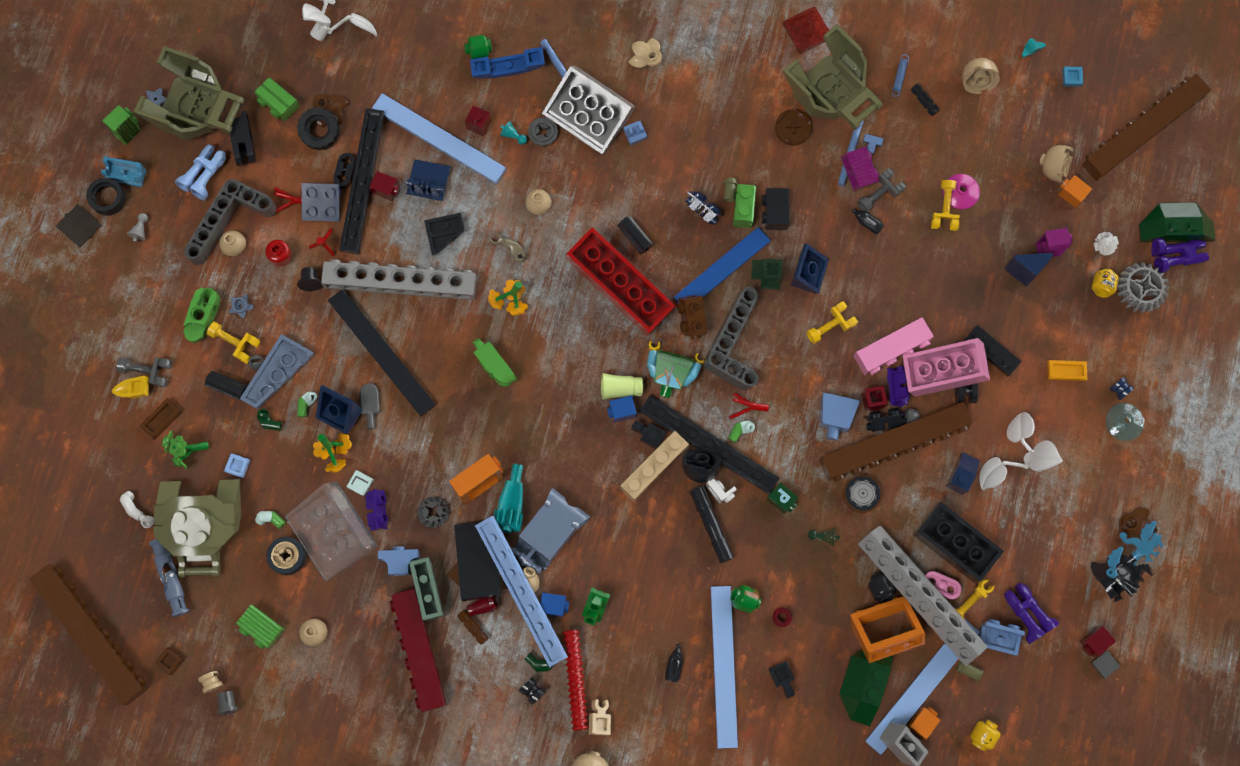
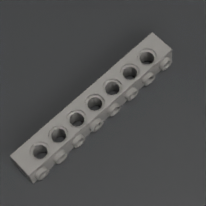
M330 260L329 262L324 261L321 284L324 289L475 300L477 277L476 273H473L471 270L456 272L449 268H444L443 270H435L433 267L416 269L415 266L411 265L403 268L397 267L394 264L379 266V264L372 262L364 265L356 261L341 263L339 260ZM341 272H348L346 277H339ZM361 273L367 274L364 279H358V275ZM381 274L386 275L384 280H376L377 276ZM398 276L405 277L402 282L395 281ZM418 277L423 278L420 284L414 283V280ZM435 279H441L442 283L440 285H434L433 281ZM455 280L461 281V284L457 287L452 286V282Z
M881 526L870 532L858 543L965 666L976 659L988 647Z

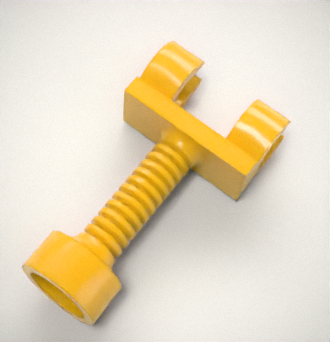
M942 180L941 189L944 190L942 213L934 212L932 214L931 228L938 229L940 228L941 219H949L950 230L957 231L960 215L949 213L951 192L956 190V181Z
M844 301L830 310L834 319L818 329L811 328L806 331V335L812 344L819 342L821 335L838 324L844 332L857 325L858 321L855 316L845 321L840 314L848 307Z
M213 322L207 330V335L212 338L218 336L236 346L237 348L233 356L247 364L250 356L243 353L244 348L248 343L257 348L261 343L260 340L246 332L240 341L222 331V325Z
M989 580L979 582L978 586L973 588L975 593L961 607L955 609L964 620V613L977 602L979 597L986 598L988 596L986 593H991L994 590V585L991 584L986 590L984 589V584Z

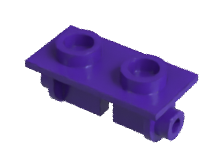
M899 366L897 369L888 367L887 381L889 383V400L891 405L898 407L908 405L910 400L908 387H902V384L907 383L904 366Z
M372 489L365 496L366 509H373V513H367L368 527H370V531L378 529L387 530L386 496L384 491Z

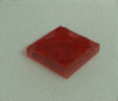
M815 6L783 21L782 24L799 54L824 43L823 36L829 31Z

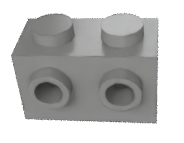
M890 722L879 738L902 763L910 766H920L929 752L921 744V741L910 732V729L902 723L898 725Z

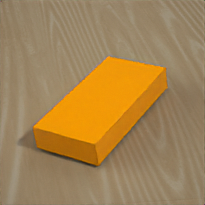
M1048 360V380L1087 381V361Z

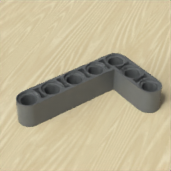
M230 179L226 181L185 247V256L194 265L203 264L239 205L264 217H271L277 210L272 199L268 195L237 180ZM237 188L234 193H231L233 189ZM253 196L251 200L247 201L248 197ZM228 204L226 208L221 209L223 205ZM265 204H269L267 208L263 209ZM218 220L216 224L212 225L213 221ZM205 236H208L206 240L202 241ZM199 251L197 256L193 257V254Z
M752 287L744 288L736 296L703 362L705 369L744 391L749 390L758 383V375L752 369L729 357V354L757 300L758 294ZM744 294L749 297L750 301L744 298ZM736 310L741 312L742 317L736 314ZM728 326H731L733 328L734 333H731L728 330ZM720 341L725 344L726 349H723L720 346ZM712 357L717 360V365H714L712 363ZM728 367L733 369L734 375L728 372ZM745 376L749 378L750 384L745 382Z

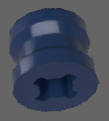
M1123 377L1109 389L1115 392L1117 398L1121 400L1134 387L1129 385L1127 379Z

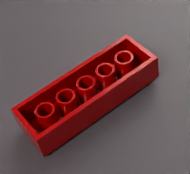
M593 227L565 255V259L646 336L675 307L659 289Z

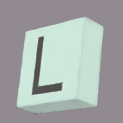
M356 470L347 488L365 497L374 479Z

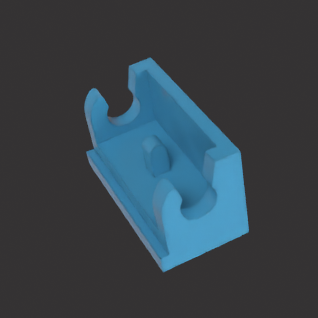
M104 156L103 163L106 167L105 170L101 169V173L105 178L113 179L119 184L142 188L147 170L141 163Z

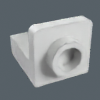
M713 479L706 484L708 490L720 504L723 501L728 503L735 497L733 494L737 490L735 486L725 493V487L719 480L715 481Z

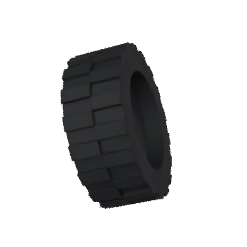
M313 107V109H308L305 113H302L301 118L298 119L297 133L301 141L311 149L326 150L337 142V138L340 136V125L330 111L321 107ZM315 120H322L327 124L328 131L321 138L313 137L310 133V125Z

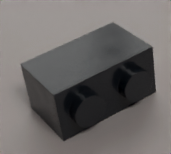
M766 188L765 194L761 196V206H765L761 222L765 224V230H787L789 227V189Z

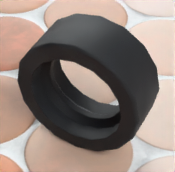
M100 178L90 184L87 189L86 199L88 204L98 214L111 216L123 208L126 195L123 188L115 180ZM106 187L114 188L117 193L115 201L106 207L99 206L95 200L97 193Z

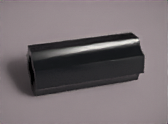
M631 216L625 217L617 225L640 255L646 253L653 246V243Z
M212 370L208 373L204 384L208 388L241 401L240 398L248 387Z

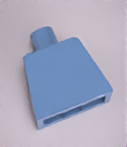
M828 393L822 394L820 399V427L828 429L827 439L837 441L840 431L847 432L859 405V400Z

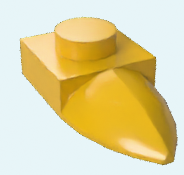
M140 376L126 379L117 384L112 389V393L119 397L131 399L146 397L149 395V378Z

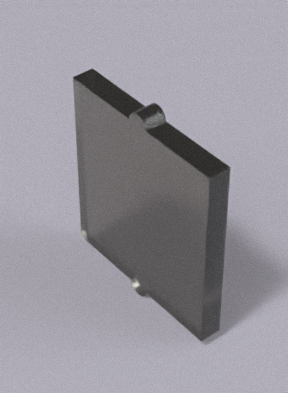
M78 204L68 214L66 213L65 217L56 225L79 248L89 238H93L92 235L102 226Z

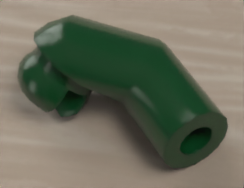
M264 408L258 410L257 419L262 428L281 431L282 422L273 421L268 410Z
M529 653L524 658L536 672L552 670L553 666L549 667L545 659L538 660L532 653Z

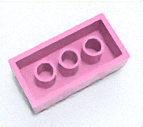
M978 338L903 355L908 392L915 397L990 380L984 343Z

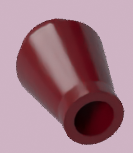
M495 597L478 599L467 605L470 616L493 613L494 610L498 609Z

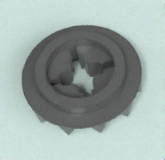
M538 118L530 124L528 134L531 141L536 145L544 147L548 144L551 145L557 138L558 129L551 119ZM539 127H540L543 131L548 130V131L546 132L547 137H545L544 135H539V134H540Z
M427 497L420 503L417 509L420 522L429 528H437L443 525L449 515L447 504L438 497ZM427 507L431 509L437 507L436 512L440 517H437L435 515L429 517L428 515L430 514V512L428 511Z

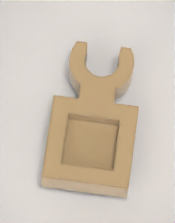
M595 699L592 701V709L595 712L589 714V735L609 736L611 735V715L606 714L609 706L608 700L602 701V707H599V701Z

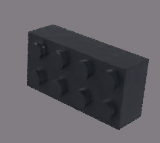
M942 502L934 506L913 534V536L975 584L984 579L1004 552Z

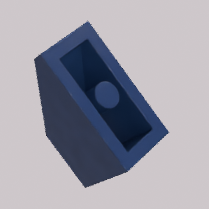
M962 452L946 487L962 495L967 493L977 474L980 461Z

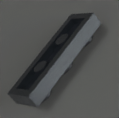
M978 325L964 339V341L976 338L984 343L986 359L1007 377L1022 362Z

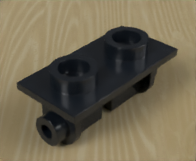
M899 408L888 409V412L885 413L880 411L870 412L869 415L864 416L869 422L866 423V429L871 432L885 430L884 423H887L888 429L900 427L906 424L905 418L901 417L906 416V413L899 410Z

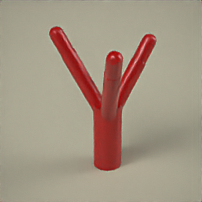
M274 187V191H276L274 193L275 196L291 200L278 207L276 213L292 204H302V197L292 196Z
M330 228L323 238L318 237L316 243L310 245L309 248L322 246L331 256H334L335 253L326 242L333 229Z
M733 393V396L736 397L732 399L733 402L748 406V408L729 416V419L738 417L751 410L768 412L769 405L754 403L737 393Z

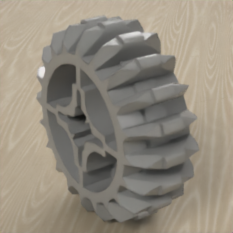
M1144 262L1139 265L1135 263L1132 267L1128 266L1125 271L1121 272L1117 290H1120L1117 296L1123 297L1121 303L1125 301L1128 303L1126 308L1132 306L1133 312H1136L1138 309L1140 313L1145 311L1151 312L1153 309H1158L1160 304L1162 305L1165 302L1164 298L1168 296V293L1165 291L1169 289V286L1164 284L1168 282V279L1162 278L1164 273L1159 274L1157 272L1159 267L1152 269V264L1146 266ZM1135 275H1142V276H1143L1140 280H1138V279L1132 280V279H1131V277H1132V276H1135ZM1145 296H1154L1153 300H1142Z

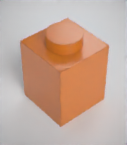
M1074 175L1071 180L1067 178L1060 186L1062 191L1058 195L1077 208L1092 188Z
M921 707L907 727L921 739H927L940 722V719L936 717L938 713L930 707H927V709Z

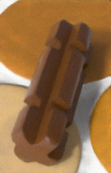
M466 610L461 611L457 615L458 619L464 622V626L473 637H476L480 645L488 640L487 635L481 632L482 629L473 618H470Z

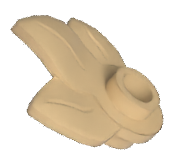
M651 38L647 43L644 41L634 42L632 50L635 56L628 61L629 64L636 68H643L647 65L650 67L659 66L662 61L660 43L654 38Z

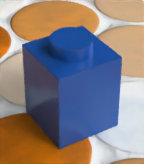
M632 395L609 401L610 407H606L609 419L613 418L614 423L636 418L637 415Z
M542 593L541 607L546 615L564 617V613H568L569 601H566V596Z

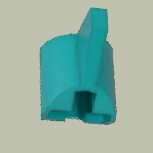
M1031 38L1024 45L1021 56L1023 58L1031 56L1045 48L1046 44L1036 42Z

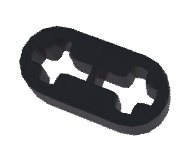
M350 153L340 155L335 169L334 182L339 184L341 189L348 188L352 183L356 161ZM347 159H350L351 163H348L347 168L345 169V164L343 161H347ZM343 173H345L346 180H344L343 183H340L339 178L341 179L343 177Z

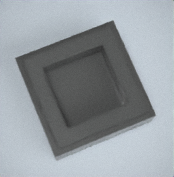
M1105 651L1091 662L1103 679L1120 667L1108 651Z

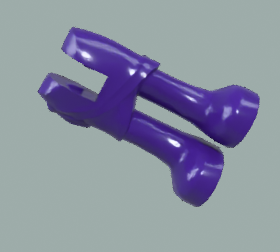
M1155 238L1152 241L1151 247L1152 256L1157 257L1154 260V267H1159L1157 272L1164 273L1172 266L1181 264L1186 266L1206 262L1209 260L1208 253L1197 254L1196 250L1205 248L1206 242L1200 239H1193L1184 243L1167 245L1164 239ZM1173 253H1179V254L1181 255V256H1177V257H1166V256H1163V255L1173 254Z
M1020 582L1015 586V589L1022 600L1019 601L1011 590L1006 591L1004 597L1016 616H1019L1028 629L1026 641L1028 644H1031L1058 626L1059 622L1054 618H1050L1040 608L1039 603L1032 596L1031 590ZM1027 609H1030L1033 612V614L1040 622L1041 627L1034 621V619L1028 613Z

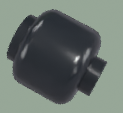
M878 572L870 577L871 581L868 583V589L875 601L885 603L895 597L897 588L885 574Z

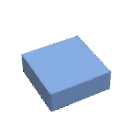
M231 453L224 472L244 479L251 460Z

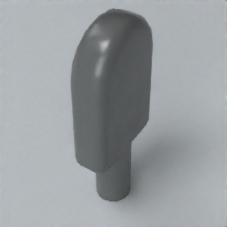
M370 383L363 385L360 389V407L363 409L361 415H367V429H375L374 415L380 413L379 390L374 384Z

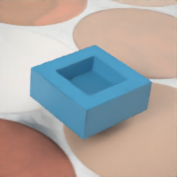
M1064 66L1062 69L1063 86L1081 87L1083 85L1082 67Z

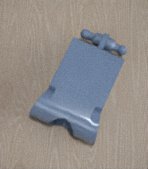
M552 488L545 504L519 535V540L514 548H512V552L518 557L523 567H531L536 573H540L542 568L544 570L547 569L575 531L586 524L591 517L580 508L568 505L565 497Z

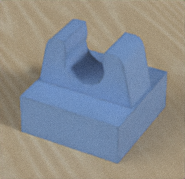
M641 121L623 127L630 146L647 139V134Z
M865 134L862 142L867 143V151L874 154L875 147H881L884 138Z

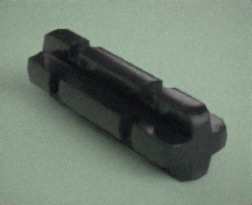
M919 83L915 84L911 89L912 93L918 96L917 99L925 109H928L927 112L934 116L939 112V107L933 104L934 101L925 90H922L923 87Z

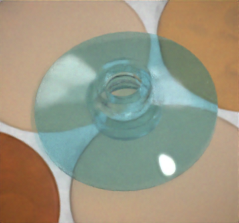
M1120 403L1108 411L1106 427L1113 437L1122 441H1129L1137 438L1142 433L1144 418L1140 410L1134 405ZM1125 417L1129 418V424L1125 422Z

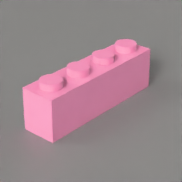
M922 317L857 351L854 358L865 376L869 373L875 375L886 364L890 367L897 363V359L903 355L914 353L913 350L919 347L920 349L926 348L931 344L930 341L934 336Z

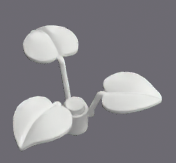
M321 0L324 3L322 11L307 3L303 5V20L316 21L310 34L319 41H323L327 33L332 34L336 28L347 20L377 37L374 26L366 18L352 13L351 16H346L330 28L331 21L324 13L328 3L334 5L335 0Z
M1027 412L1018 414L1007 428L1008 439L1015 443L1021 440V443L1029 451L1024 456L1025 463L1009 461L1001 463L998 457L989 459L983 465L980 472L979 482L982 490L994 488L1005 480L1007 475L1005 465L1023 467L1025 469L1030 467L1033 471L1041 472L1063 462L1056 446L1051 441L1045 440L1038 443L1034 450L1025 442L1024 438L1032 436L1035 427L1033 418Z

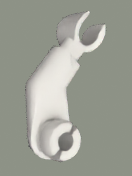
M126 491L120 497V502L126 513L137 521H141L144 528H150L154 524V517L145 516L142 511L138 510L132 502L134 494Z

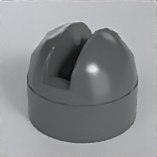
M260 355L251 356L249 359L250 368L258 371L264 359ZM261 360V362L252 363V361Z
M906 408L905 423L908 424L919 419L920 415L917 410Z

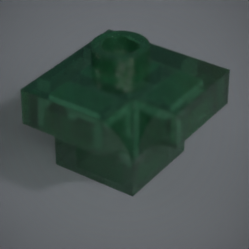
M752 260L751 280H760V289L779 290L780 280L782 279V260Z

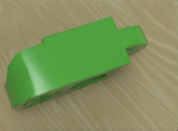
M211 288L196 290L191 300L183 325L185 327L183 331L185 338L191 343H198L204 339L206 331L212 324L219 308L220 296ZM204 313V317L197 320L198 314Z
M479 338L472 342L477 349L474 354L479 363L498 385L506 387L517 380L512 370L490 342L484 345Z

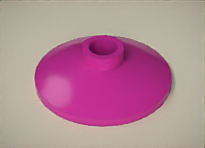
M956 174L947 179L956 181V190L951 192V207L964 210L976 204L980 196V189L972 177L965 174ZM960 187L965 188L966 191H965V192H962V191L960 190Z

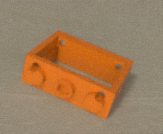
M488 453L449 482L466 506L503 480V470L498 459L495 456L491 458Z
M904 596L896 597L891 601L875 604L868 609L858 610L850 614L851 627L869 663L925 644V632L910 603ZM902 611L905 612L913 630L873 644L870 643L862 625Z

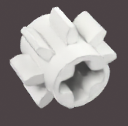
M1103 232L1095 238L1093 244L1095 251H1099L1102 255H1110L1115 252L1119 243L1117 236L1113 237L1110 232Z

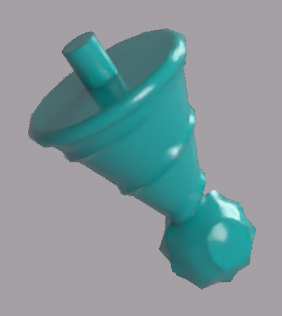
M511 121L505 126H500L502 128L501 137L517 139L520 145L526 143V136H519Z

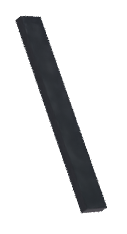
M368 108L365 110L339 249L340 252L358 255L360 252L371 192L369 187L374 176L385 112L382 110Z
M342 289L328 299L331 306L419 416L422 417L435 407L436 404L347 293Z
M651 395L639 411L671 433L676 431L688 444L696 449L697 447H707L717 451V456H721V465L768 495L780 479Z

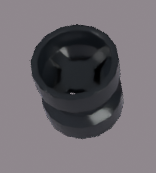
M533 677L518 690L528 698V702L531 705L535 704L546 693L542 687L537 685V681Z

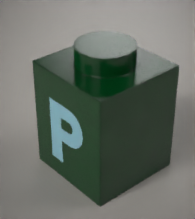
M781 482L766 499L783 515L786 511L791 513L798 505L795 502L798 497Z

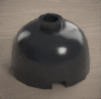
M697 447V450L691 451L690 448L683 453L682 468L690 480L697 483H705L713 480L719 473L721 456H717V451L707 447Z

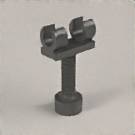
M891 168L887 169L878 178L879 182L883 185L868 198L863 196L857 201L859 208L863 212H868L872 209V203L887 191L895 198L907 187L903 182H900L896 187L891 184L889 179L894 174Z
M120 357L117 362L116 371L126 374L129 370L151 374L149 380L151 385L166 387L168 380L158 377L160 367L171 369L172 362H170L171 360L155 357L153 367L129 363V359Z

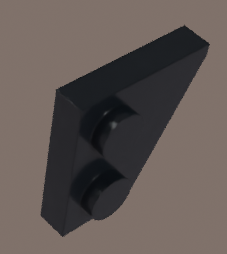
M461 212L424 220L432 256H436L465 232Z

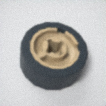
M281 537L273 541L268 547L266 554L267 562L275 572L282 575H293L304 566L306 550L296 539ZM285 553H288V554L291 555V557H288V558L285 560V559L283 558V555H284Z

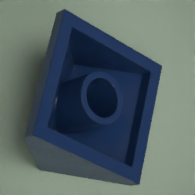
M804 243L790 286L819 294L829 259L809 244Z
M1053 254L1014 255L1005 266V270L1027 286L1049 262Z
M324 385L320 386L316 419L348 434L363 409L349 398Z

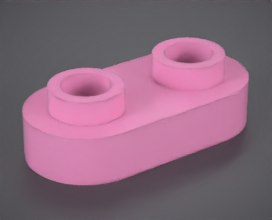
M934 571L925 574L928 580L931 578L935 581L934 587L945 599L952 600L961 594V585L956 580ZM948 586L952 587V593L947 592Z

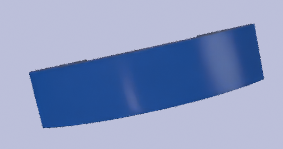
M542 47L524 50L522 54L489 59L488 56L470 59L473 78L513 76L538 69L545 65Z

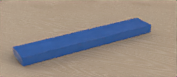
M757 227L675 295L673 299L679 303L678 298L695 294L701 295L704 298L769 244L771 240Z

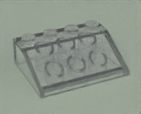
M337 481L320 486L285 516L325 582L366 556L378 546Z

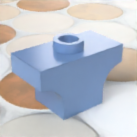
M393 547V550L378 551V559L387 563L388 575L408 576L410 575L409 562L419 560L420 551L418 549L405 550V547Z

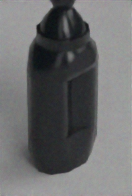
M855 209L851 211L855 214L858 222L874 234L878 235L884 226L882 222L867 212L856 211Z
M680 644L676 645L677 648L669 656L665 672V680L677 683L683 666Z

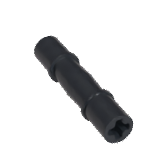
M704 486L691 490L689 493L696 506V511L701 516L703 525L712 542L711 546H713L720 564L735 558L728 544L727 537H724L720 523L711 507L713 504L710 502Z

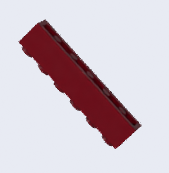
M416 589L391 595L392 600L389 603L392 612H396L397 620H394L397 632L401 631L402 639H399L402 651L406 650L407 658L404 659L407 670H411L412 673L410 684L412 690L416 689L418 696L415 698L416 707L421 709V712H427L447 706L427 627L422 619Z

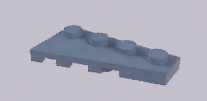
M281 334L240 400L258 410L315 355L314 352Z

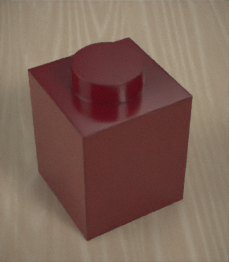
M473 105L465 120L466 129L484 136L491 122L490 112Z
M376 171L369 187L372 194L389 201H393L401 189L398 179Z
M884 385L866 388L861 393L865 412L884 409L888 404Z
M1104 626L1096 627L1080 641L1083 651L1092 657H1099L1116 642Z

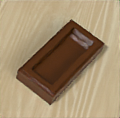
M167 398L140 427L155 440L182 411Z

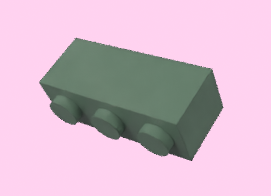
M427 557L409 562L423 621L428 622L445 617L431 559Z

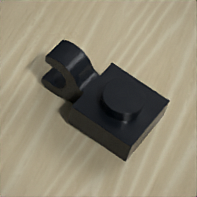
M635 420L631 427L632 430L642 435L640 441L654 449L658 448L666 434L665 431L651 423L645 427L642 423Z
M787 661L769 668L768 671L775 687L782 686L787 699L793 697L795 693L790 682L795 680Z

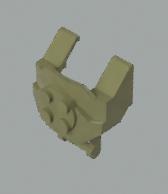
M836 24L823 36L832 56H825L806 74L796 59L783 70V74L793 91L792 96L805 108V111L811 117L822 119H838L841 117L849 123L852 129L856 130L863 120L875 110H879L883 104L866 87L867 60L862 52L863 49ZM866 100H869L871 105L855 118L851 113Z
M164 46L157 64L178 77L174 79L162 107L141 96L134 113L157 126L159 130L176 135L184 140L200 137L203 134L212 132L214 128L230 134L232 123L240 105H243L245 99L222 90L211 66L202 62L198 57ZM227 101H232L233 104L225 122H219Z
M240 479L219 480L217 497L213 495L178 496L181 481H161L156 505H154V537L173 556H177L179 578H185L187 575H212L213 577H219V550L239 530L241 518ZM187 561H212V567L187 568Z

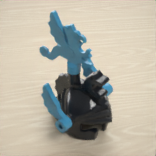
M1156 521L1146 524L1145 528L1141 530V540L1135 537L1126 539L1127 534L1124 532L1120 533V538L1124 543L1134 544L1138 548L1130 556L1122 554L1124 548L1121 546L1117 550L1112 551L1106 563H1091L1094 577L1103 585L1110 599L1114 598V602L1123 599L1120 593L1124 590L1132 597L1133 593L1137 592V588H1140L1139 582H1144L1143 573L1147 572L1150 576H1153L1152 567L1148 564H1139L1138 566L1136 564L1143 556H1146L1145 561L1148 563L1149 561L1153 562L1150 559V554H1153L1155 557L1160 554L1158 551H1153L1154 548H1158V545H1160V548L1163 547L1162 535H1158L1156 532L1153 534L1157 524Z

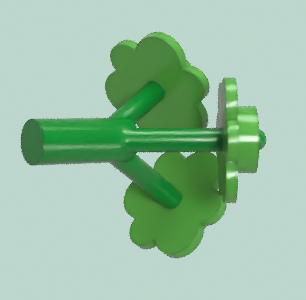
M170 431L168 436L165 435L162 440V447H165L164 451L166 453L170 452L173 455L172 461L174 466L179 468L183 466L187 469V466L182 461L192 452L209 449L208 442L189 445L186 441H183V437L180 435L173 439V431Z

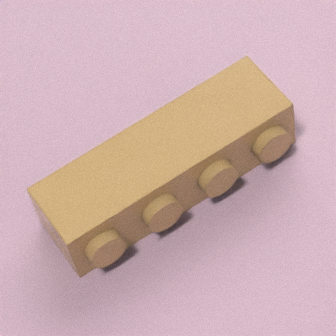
M674 431L622 483L620 490L635 502L688 448L689 444Z

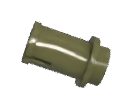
M728 177L723 182V185H725L723 200L725 202H735V190L738 184L735 178Z
M961 661L956 666L958 674H964L977 682L983 674L982 669L971 664L965 666Z

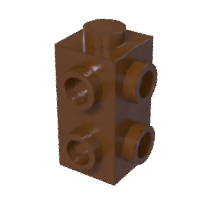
M695 294L678 298L677 310L681 314V332L691 339H698L702 337V334H707L703 296Z

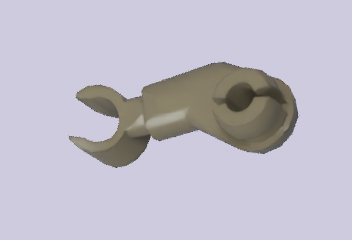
M494 232L499 237V240L494 242L490 238L493 244H501L502 247L509 249L517 262L525 261L526 254L518 242L508 238L504 239L499 233Z

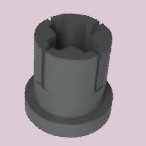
M226 691V694L225 692L217 694L219 706L217 714L219 716L238 712V707L235 706L233 691Z

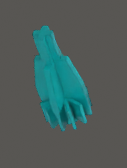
M521 464L512 465L510 480L505 482L499 497L498 510H494V518L502 533L510 534L512 531L516 533L521 531L523 514H521L523 483L520 482L523 465Z

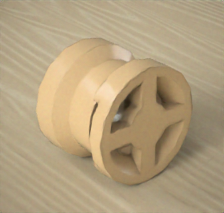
M212 671L198 678V681L203 685L202 691L204 694L223 686L222 682L218 680L217 671Z

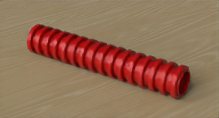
M567 630L563 632V635H565L563 641L565 642L564 648H566L565 652L568 656L565 659L567 660L565 666L568 667V670H566V673H568L567 679H569L567 685L570 688L568 689V692H570L568 698L571 699L569 705H571L569 710L572 711V714H570V717H572L571 724H573L571 730H587L589 728L587 725L588 719H586L588 713L585 711L587 709V706H585L587 701L584 700V697H586V694H584L585 687H583L585 681L582 679L584 678V675H582L584 669L581 668V665H583V662H581L582 656H580L582 649H580L581 643H579L581 637L578 636L580 631Z

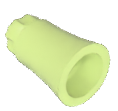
M602 373V400L631 395L632 397L642 396L643 380L641 377L633 378V376Z

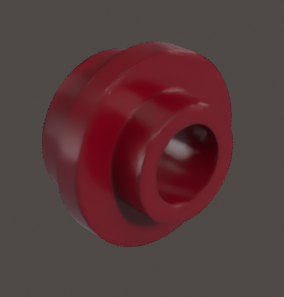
M780 607L773 612L772 620L776 626L786 627L792 621V614L787 608ZM779 614L785 615L784 621L779 620Z

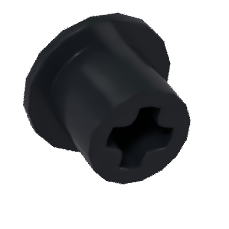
M314 267L303 268L301 270V279L297 283L298 288L309 292L319 290L322 284L321 280L318 279V270Z

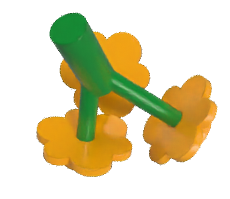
M508 280L502 295L493 289L489 290L488 300L494 309H502L504 305L503 298L505 297L508 300H514V302L508 303L506 311L510 312L511 315L523 314L528 309L527 304L518 301L521 298V294L525 292V287L520 280Z
M339 433L337 440L331 442L324 434H319L318 442L313 444V455L317 458L321 457L323 460H326L328 456L331 458L332 463L327 464L326 472L332 471L335 473L342 470L346 465V460L335 459V450L332 447L336 446L337 454H347L352 446L349 435Z

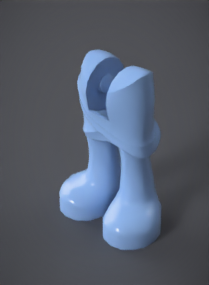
M208 144L193 161L194 165L184 175L175 180V184L186 192L191 191L194 196L203 201L208 197V192L205 188L207 182L215 174L216 170L223 165L226 159V152L219 150L210 161L209 159L215 151V147L211 144ZM204 167L205 170L203 171V173H202V174L199 176V178L193 183V181H194L195 177L197 176V174H198V173L200 172V170Z

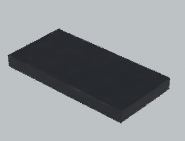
M482 521L454 525L461 601L501 596L499 570L475 527Z

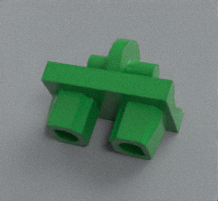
M593 587L591 588L582 616L585 617V623L594 626L596 621L601 622L610 594L604 593L601 590L597 591Z

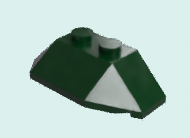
M1159 203L1139 224L1140 243L1152 242L1155 238L1164 239L1165 242H1188L1193 239L1215 241L1214 222L1197 203Z
M863 650L851 655L839 691V696L850 720L868 727L871 726L880 707L892 669L893 655L872 663L868 662Z

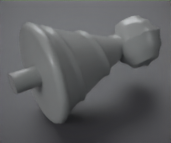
M144 213L138 215V223L127 232V235L133 238L134 242L137 239L146 240L144 223L148 221V217Z

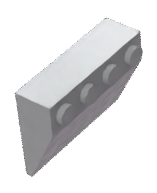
M570 66L542 114L601 154H604L636 106L577 66Z

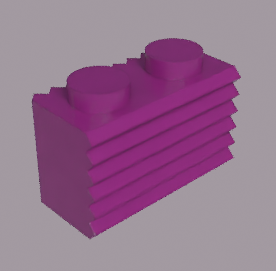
M866 147L841 156L854 192L872 186L879 181L878 171L873 167L871 153L867 151Z
M1066 227L1064 229H1054L1053 231L1051 229L1050 231L1046 230L1035 243L1037 254L1052 253L1053 257L1061 256L1070 247L1072 235Z

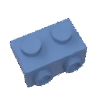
M989 619L988 622L981 624L979 637L988 646L986 649L1018 656L1021 636H1024L1025 631L1019 630V626L1008 624L1006 627L1000 625L999 621Z

